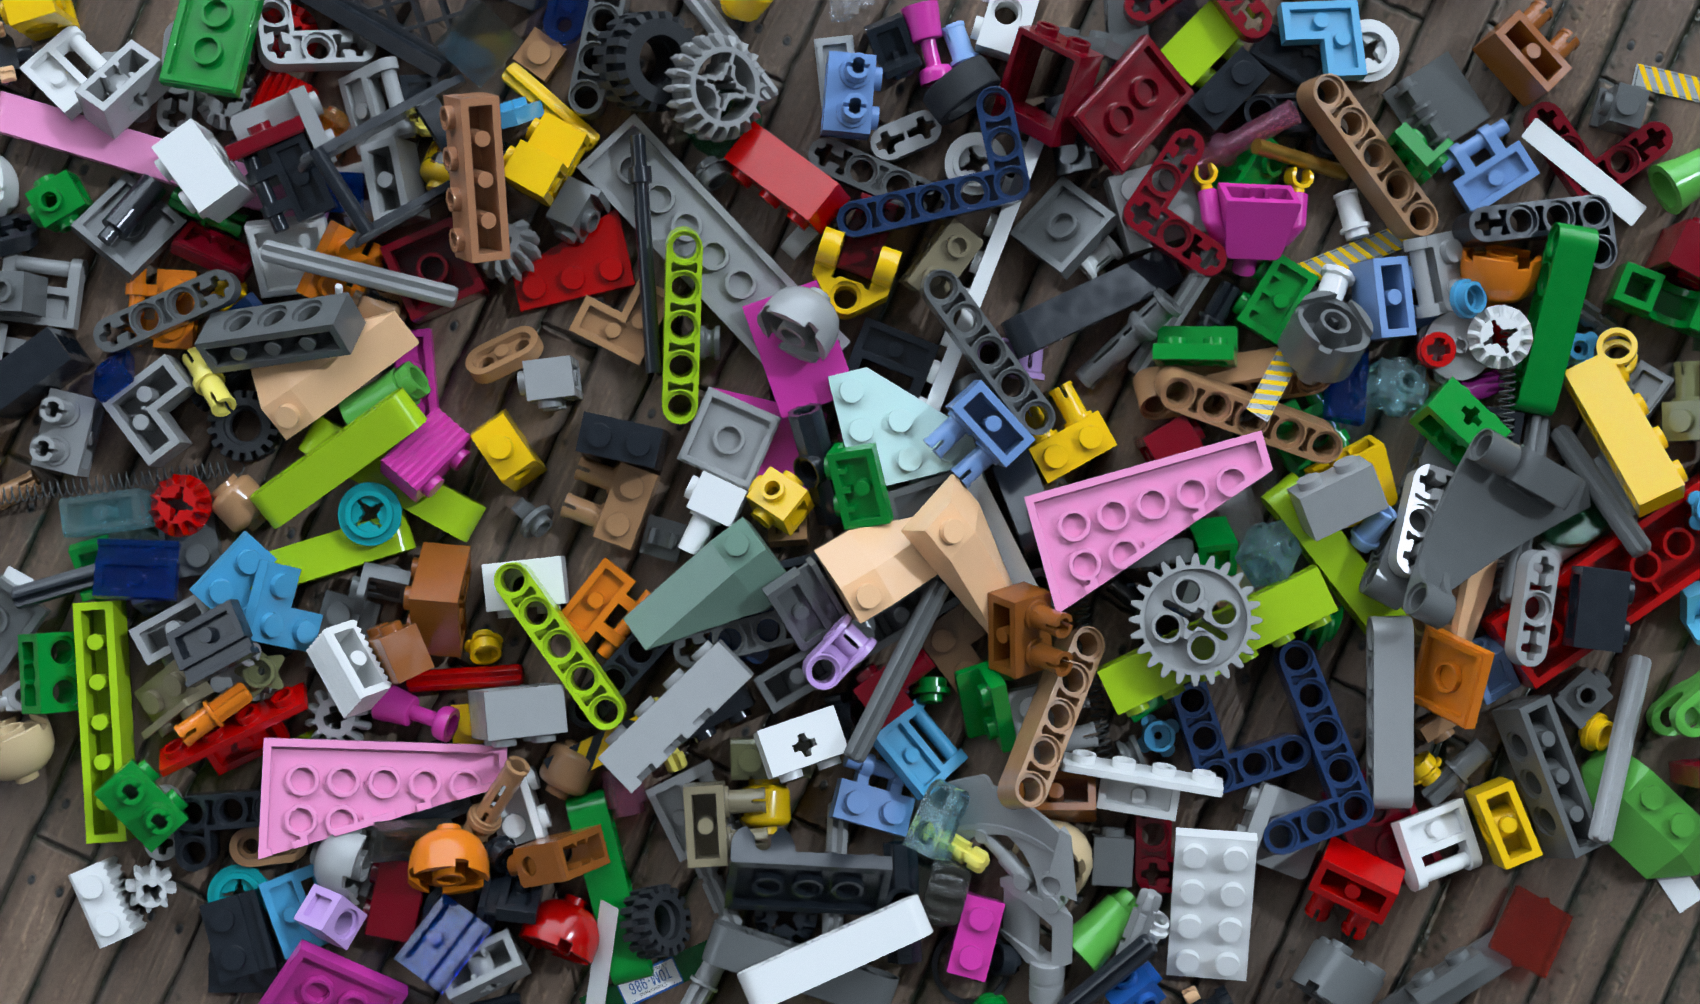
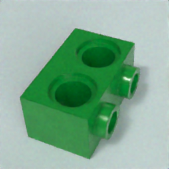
M74 631L19 634L18 653L22 714L79 711ZM53 644H55L57 648V657L55 660H53L51 657V648ZM55 684H57L59 687V696L57 700H55L53 696V688Z

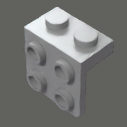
M305 85L292 89L285 95L237 113L230 119V125L237 141L249 137L247 128L269 120L271 125L275 126L299 115L305 126L304 133H306L313 149L335 138L331 128L324 131L318 115L324 113L316 92L308 93ZM266 148L253 153L258 154L263 167L272 163ZM336 156L331 158L333 163L337 161ZM278 176L269 181L272 187L281 184Z
M1264 781L1256 783L1255 787L1251 786L1246 794L1243 808L1246 809L1241 824L1237 823L1233 831L1257 833V864L1297 879H1304L1309 873L1320 842L1284 855L1267 852L1262 848L1260 842L1269 819L1317 801ZM1313 811L1309 814L1306 821L1308 829L1314 834H1318L1324 829L1325 818L1320 812ZM1276 825L1271 829L1269 833L1271 844L1276 848H1281L1287 843L1288 832L1283 826Z

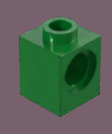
M1226 516L1199 519L1187 529L1186 538L1194 541L1195 554H1198L1200 565H1206L1210 556H1214V568L1220 570L1225 563L1229 562L1230 569L1227 575H1236L1238 541Z

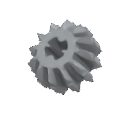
M509 214L508 228L511 259L477 263L482 268L486 277L491 280L497 278L505 285L512 276L516 280L521 281L522 272L525 270L534 272L532 261L541 259V252L538 249L541 245L539 236L535 231H532L530 224L524 221L523 218L517 221L515 217Z
M322 690L314 692L315 699L319 704L308 703V709L306 710L314 713L315 717L305 720V726L317 725L318 730L312 734V739H321L326 735V739L350 740L351 738L352 740H364L363 734L359 729L369 730L373 724L368 720L362 719V715L370 714L371 710L348 717L341 721L340 727L338 726L339 721L333 722L331 714L337 712V705L329 691L328 694Z

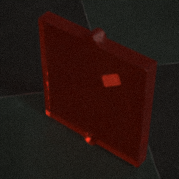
M1516 885L1488 947L1511 960L1512 966H1521L1540 978L1546 979L1573 916L1550 904L1548 897L1540 898L1520 885Z

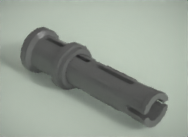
M1158 287L1153 292L1154 297L1139 311L1134 310L1129 314L1128 323L1123 329L1075 371L1077 377L1085 386L1090 389L1095 388L1134 349L1144 341H1153L1158 336L1157 331L1172 317L1178 318L1182 314L1179 305L1168 293Z

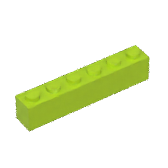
M1312 564L1246 596L1248 601L1260 602V606L1251 610V616L1262 618L1263 622L1251 625V631L1261 636L1259 640H1248L1246 643L1254 651V654L1246 655L1240 653L1239 658L1242 663H1246L1259 655L1257 649L1269 643L1272 644L1273 648L1279 647L1295 639L1293 632L1307 625L1310 630H1314L1332 621L1330 614L1339 610L1317 566ZM1228 604L1213 611L1212 616L1217 623L1223 625L1231 623L1235 613L1233 607ZM1201 618L1188 623L1187 628L1191 631L1201 627L1223 641L1228 638L1226 633L1205 623ZM1179 628L1161 636V638L1171 639L1175 637ZM1197 637L1192 642L1191 651L1197 659L1207 660L1213 655L1214 645L1207 637ZM1140 647L1097 668V673L1117 714L1120 715L1126 712L1128 717L1150 707L1148 701L1160 695L1163 696L1164 700H1167L1186 690L1184 684L1191 681L1190 675H1185L1180 684H1176V672L1172 670L1164 678L1160 677L1163 665L1158 662L1149 668L1147 664L1152 654L1150 652L1138 654L1136 651ZM1219 671L1214 672L1215 677L1221 674ZM1200 675V682L1207 681L1205 675Z
M126 600L72 603L86 844L129 841L136 837L94 795L95 791L131 758L135 760Z

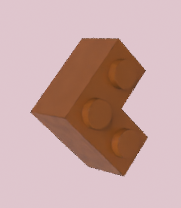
M423 542L420 557H414L412 560L411 581H413L412 586L405 587L403 598L404 610H410L406 624L416 623L429 655L461 658L467 633L466 599L472 577L471 546Z

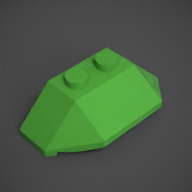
M1608 747L1603 751L1595 750L1580 766L1581 778H1583V783L1593 809ZM1631 755L1613 840L1607 844L1645 879L1698 875L1700 873V815L1650 768Z

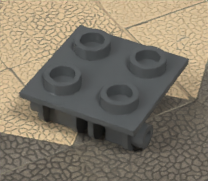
M1448 51L1382 94L1401 125L1407 122L1411 128L1420 131L1426 138L1428 146L1432 151L1447 138L1454 141L1491 117Z

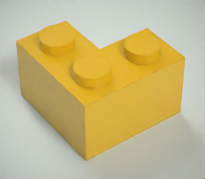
M545 111L541 119L536 117L531 122L525 135V139L529 140L528 143L520 139L516 147L511 145L507 149L503 158L505 180L510 186L550 208L568 176L571 177L591 140L585 132Z

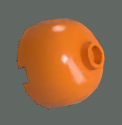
M1505 245L1486 246V252L1474 251V248L1463 247L1460 262V278L1471 279V281L1481 284L1487 295L1485 308L1495 305H1506V303H1517L1528 297L1536 287L1542 264V257L1540 255L1531 260L1529 259L1531 251Z
M444 823L438 825L436 830L430 831L418 839L410 853L408 883L412 888L421 892L429 893V886L442 887V894L446 895L467 893L482 888L484 886L483 879L486 881L490 879L489 858L483 843L473 833L461 829L458 824Z

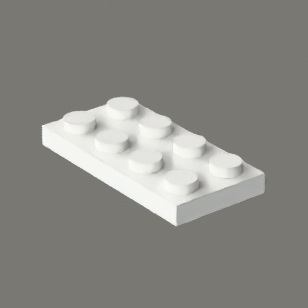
M1176 827L1166 975L1246 981L1258 842L1257 833Z

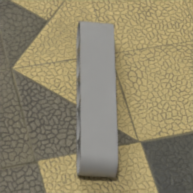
M1410 615L1370 616L1367 619L1366 785L1375 809L1412 808L1414 627Z

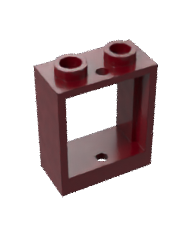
M1037 21L1036 25L1019 26L1000 87L1004 88L1011 96L1019 131L1051 148L1073 145L1078 131L1067 119V116L1093 88L1104 55L1090 49L1091 43L1082 38L1066 37L1060 34V28L1055 24ZM1044 45L1075 61L1056 118L1025 102ZM996 96L991 116H999L1005 111L1006 101L1003 97Z

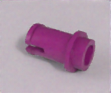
M1496 369L1466 381H1458L1468 388L1471 394L1478 400L1505 390L1498 386V384L1504 382L1498 379L1501 375Z

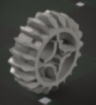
M709 33L707 36H695L692 38V42L684 43L680 46L682 54H674L670 58L676 68L668 69L664 72L672 79V84L666 85L663 90L672 93L673 99L666 106L677 108L678 111L673 120L678 123L685 122L683 131L688 134L696 133V138L699 140L710 139L713 142H723L726 139L731 140L740 137V132H747L752 129L750 121H756L758 118H761L756 106H763L767 103L760 97V91L765 90L768 85L760 83L759 76L766 70L761 67H755L754 64L759 55L754 53L747 54L749 44L736 42V36H722L719 33ZM712 56L711 63L706 64L704 73L698 75L702 64ZM733 100L734 102L728 113L720 119L722 111H726L728 102Z

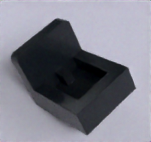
M901 13L864 27L873 54L877 55V65L883 68L885 79L899 80L906 78L915 72L914 68L922 65L920 56L915 51Z

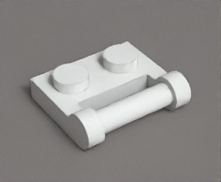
M68 26L19 67L71 121L82 112L74 91L87 78L64 55L69 51H75L95 72L107 62L86 41V35L77 26Z
M1463 798L1447 801L1390 823L1406 869L1404 874L1405 882L1409 889L1414 892L1428 887L1429 882L1464 868L1472 870L1482 865V855ZM1458 843L1460 848L1458 854L1424 866L1423 856Z

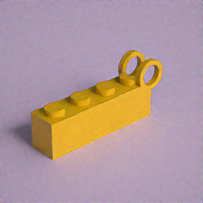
M1615 327L1604 331L1599 336L1596 343V356L1566 370L1564 386L1640 518L1683 498L1685 492L1684 483L1688 481V477L1679 460L1671 461L1665 451L1669 445L1660 427L1652 428L1645 415L1649 414V410L1643 397L1639 392L1633 395L1626 383L1630 381L1629 375L1637 366L1638 343L1632 332L1624 328ZM1613 336H1622L1628 340L1625 341L1622 339H1613L1605 342L1608 338ZM1616 347L1623 348L1629 352L1620 359H1613L1605 354L1609 349Z

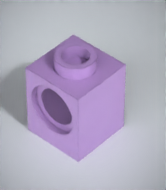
M314 884L293 919L319 939L347 950L365 921L367 914L343 895Z

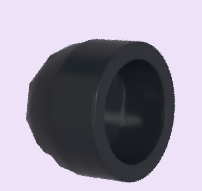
M995 944L989 968L994 976L1007 977L1015 975L1019 971V966L1023 960L1013 946Z

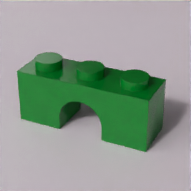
M1629 261L1617 266L1603 300L1604 304L1700 340V291H1692L1673 285L1664 280L1666 275Z

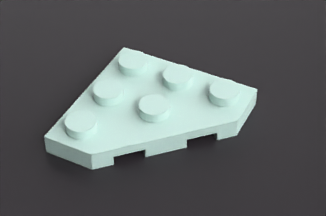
M865 367L828 376L845 447L876 443L886 486L950 471L952 467H955L970 453L965 434L940 459L932 450L941 440L933 448H929L923 439L935 431L948 416L871 369Z

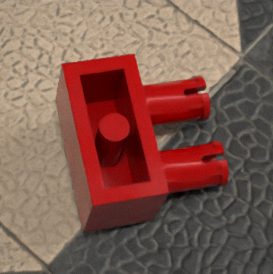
M1335 836L1331 837L1309 884L1308 890L1312 891L1313 894L1306 904L1304 911L1306 915L1313 918L1316 910L1319 909L1316 921L1326 922L1335 903L1350 909L1346 919L1341 924V930L1345 935L1349 936L1352 929L1356 927L1353 939L1362 940L1372 921L1380 925L1383 924L1398 896L1406 870Z

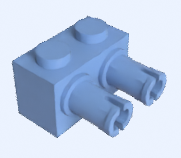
M828 52L820 136L867 141L870 131L878 129L879 107L873 106L874 91L881 90L883 68L876 67L877 55L860 52Z
M1408 256L1373 258L1349 265V270L1356 277L1353 286H1351L1352 300L1366 311L1373 324V334L1370 337V342L1417 335L1416 328L1430 325L1431 322L1439 317L1431 316L1417 319L1415 307L1419 305H1413L1412 289H1415L1412 267L1408 263Z
M973 380L946 405L949 417L928 437L923 439L929 448H933L941 440L932 450L940 459L965 434L971 435L976 440V447L955 467L950 469L953 474L960 478L959 480L966 488H969L992 464L1007 467L1036 440L982 380Z

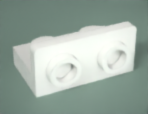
M534 765L530 766V772L523 779L513 798L501 814L502 823L497 831V835H507L515 841V845L545 838L549 834L547 827L552 826L549 809L546 803L540 805L536 789L541 788ZM503 786V787H502V789H501L500 792L498 793L499 796L502 795V793H503V791L505 790L506 786Z

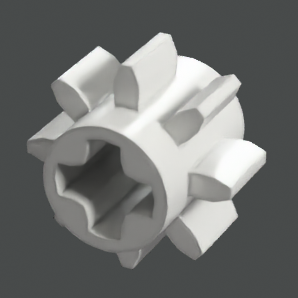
M151 860L150 865L143 867L134 865L135 879L125 880V890L133 892L130 895V905L134 906L139 903L146 908L147 913H150L152 908L159 905L165 908L168 907L167 893L173 894L177 890L176 882L168 881L172 876L171 867L169 866L162 870L159 866H156L155 860Z

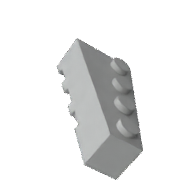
M721 639L715 645L709 640L704 643L691 656L696 663L686 673L680 668L676 670L662 684L667 691L657 701L651 696L648 697L633 712L638 719L628 729L623 724H620L604 740L609 747L598 759L631 794L651 772L655 771L665 762L681 743L683 744L709 716H712L753 676L754 673Z

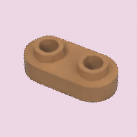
M530 326L516 327L474 348L468 354L465 366L477 383H492L523 368L522 361L538 359L543 352L544 345L534 328Z
M259 827L242 828L232 836L229 851L237 864L244 867H256L295 862L308 853L311 843L258 859V851L251 852L247 848V841L250 838L255 839L259 845Z

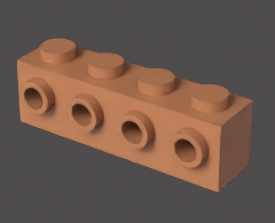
M484 92L443 95L444 106L440 108V122L443 130L446 131L447 147L443 150V163L445 169L449 172L450 188L446 191V203L449 211L452 212L453 228L449 232L451 249L455 253V257L470 263L511 259L499 96Z

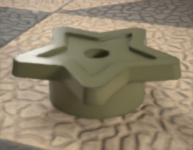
M261 650V656L258 661L249 658L254 661L255 664L253 666L241 665L234 670V673L244 678L249 685L252 697H256L266 687L278 690L284 687L278 673L285 660L283 655L267 656ZM260 668L265 669L264 675L258 673Z

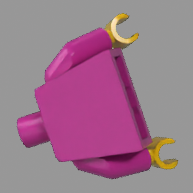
M1208 163L1209 177L1207 180H1202L1199 177L1197 164L1190 173L1191 180L1201 187V191L1197 193L1202 223L1209 237L1224 247L1227 258L1233 259L1232 271L1237 275L1253 276L1258 260H1277L1280 258L1284 248L1289 246L1306 227L1308 194L1304 192L1305 188L1309 187L1314 181V174L1310 169L1302 171L1300 183L1296 179L1297 167L1294 166L1289 167L1284 173L1285 185L1218 182L1217 189L1212 187V183L1218 176L1217 167L1213 163Z

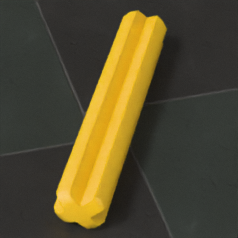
M514 62L505 69L501 76L502 81L521 97L526 96L528 103L541 100L544 112L546 111L588 134L591 142L585 152L595 147L600 139L599 133L521 65Z

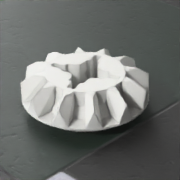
M1364 19L1360 20L1363 45L1372 44L1375 40L1379 43L1375 46L1372 53L1376 59L1374 61L1370 58L1365 59L1367 76L1363 80H1357V82H1376L1386 77L1396 66L1399 58V43L1396 35L1387 25L1377 20Z
M972 132L964 134L950 145L945 157V171L948 179L975 173L974 170H960L970 162L969 149L972 150L978 159H987L982 133ZM994 139L992 144L993 152L999 156H1006L1002 145ZM988 161L987 164L982 166V171L990 170ZM975 182L967 184L962 192L970 196L984 194V189Z
M1495 305L1485 308L1473 318L1468 328L1467 340L1469 342V350L1478 362L1490 368L1505 369L1518 364L1527 356L1533 342L1531 323L1520 310L1506 305ZM1493 320L1497 326L1499 325L1501 330H1512L1514 328L1517 330L1507 339V349L1509 351L1507 354L1498 343L1493 345L1490 343L1486 346L1483 344L1494 334L1492 329L1494 326L1491 322Z

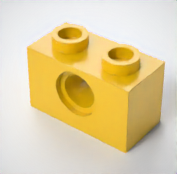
M72 0L0 1V15L6 25L9 24L19 33L24 34L35 42L56 36L68 26H77L80 29Z
M1499 776L1464 791L1495 865L1507 870L1543 855L1513 780Z

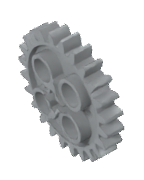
M1193 554L1191 564L1185 565L1179 555L1176 556V568L1171 569L1163 561L1160 564L1163 575L1158 577L1156 574L1149 572L1147 576L1152 586L1149 588L1138 585L1137 590L1145 596L1144 600H1133L1130 604L1140 610V615L1128 618V622L1140 625V630L1130 635L1131 639H1143L1144 644L1136 652L1138 654L1146 652L1152 654L1147 664L1149 668L1158 662L1163 665L1160 677L1164 678L1171 670L1176 672V684H1180L1185 675H1190L1193 687H1197L1200 675H1205L1209 684L1212 685L1215 683L1214 672L1219 671L1226 679L1230 678L1228 665L1231 663L1242 669L1244 665L1239 658V654L1253 655L1254 651L1246 643L1248 640H1259L1261 637L1256 632L1251 631V625L1263 622L1262 618L1251 616V610L1261 604L1259 601H1248L1246 598L1254 590V587L1247 586L1241 589L1238 584L1244 574L1241 572L1232 578L1227 575L1230 569L1229 562L1225 563L1220 570L1214 568V556H1210L1206 565H1200L1198 554ZM1190 581L1197 585L1199 589L1198 599L1190 604L1181 602L1176 595V588L1179 583ZM1169 600L1191 614L1197 609L1203 612L1201 619L1205 623L1226 633L1228 636L1227 640L1223 641L1201 627H1197L1193 631L1187 628L1189 621L1164 607L1163 601ZM1224 601L1233 607L1235 616L1231 623L1222 625L1214 620L1212 608L1216 603ZM1163 616L1173 617L1178 623V633L1171 639L1161 638L1155 630L1156 621ZM1197 637H1207L1214 645L1213 655L1207 660L1197 659L1191 651L1192 642Z

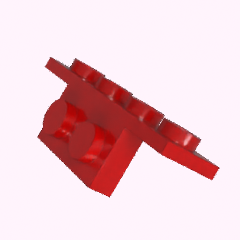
M301 682L293 687H284L275 692L270 698L257 704L244 706L236 714L223 721L224 726L222 728L216 726L192 743L193 745L190 747L183 742L184 738H176L170 741L164 748L160 749L159 772L165 777L207 757L220 776L262 756L264 738H290V733L282 721L308 709L306 685L304 682Z

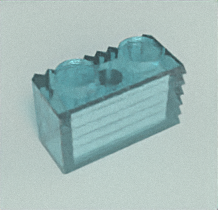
M133 488L93 493V495L85 494V496L62 497L59 501V510L64 538H79L155 527L153 517L148 512L151 510L152 500L149 496L151 492L144 488Z

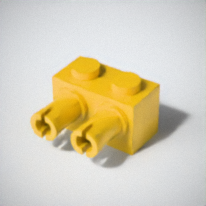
M1071 380L1060 386L1066 398L1059 387L1048 392L1066 421V424L1063 425L1065 429L1060 432L1057 429H1050L1049 432L1043 435H1032L1036 440L1028 449L1037 473L1044 485L1117 445L1099 411L1097 410L1092 413L1091 410H1086ZM1032 406L1028 409L1032 417L1026 412L1025 421L1030 428L1036 429L1043 424L1044 414L1039 407Z

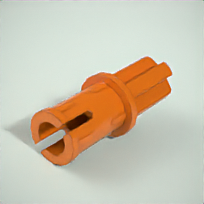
M237 682L212 701L208 702L205 700L202 702L203 707L180 724H176L174 729L180 738H184L183 742L190 747L193 745L192 743L216 726L222 728L224 726L223 721L253 700L252 694L242 682Z

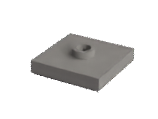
M708 387L677 459L749 490L751 483L757 477L782 418L712 387Z

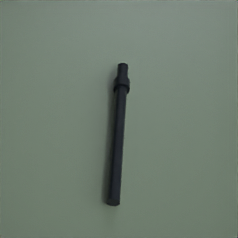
M638 134L629 136L631 167H628V182L630 185H633L646 374L662 373L649 198L652 170L651 166H647L645 135Z

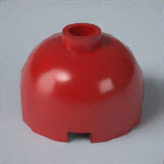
M565 894L563 900L549 898L541 901L536 925L523 923L518 935L520 939L535 948L541 949V947H544L554 952L552 953L553 956L584 966L592 964L599 946V933L595 916L585 909L587 905L585 900L570 894Z

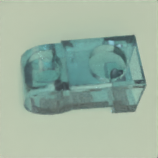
M942 779L933 781L925 792L903 845L931 859L950 861L956 847L952 845V842L960 825L959 821L964 816L969 805V793Z

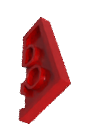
M615 209L600 218L597 228L592 233H589L583 244L575 241L572 245L563 241L543 253L541 259L532 261L534 272L527 270L522 272L521 281L513 277L522 313L583 299L586 295L592 297L634 287L636 281L620 213Z

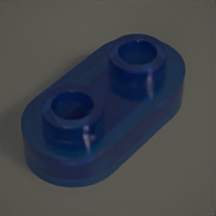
M549 0L543 19V26L547 35L560 45H569L576 42L582 34L589 0ZM564 19L570 20L572 23L571 28L566 32L558 30L559 22Z

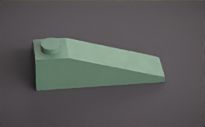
M742 517L706 544L623 619L643 648L649 651L690 637L692 634L713 627H720L729 624L731 621L767 611L772 605L762 591V588L786 573V570L754 526Z

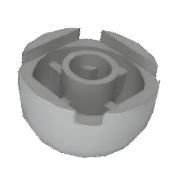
M789 286L781 289L768 300L757 315L758 325L768 338L773 332L776 337L784 341L778 346L781 350L809 363H816L820 357L822 361L825 360L838 338L839 318L836 310L830 303V297L817 287Z
M369 826L336 837L332 834L327 839L317 841L310 854V863L314 865V876L317 884L343 895L356 906L360 904L356 899L358 895L366 897L373 886L369 879L374 860H380L381 855L375 854L376 843L383 844L381 830Z

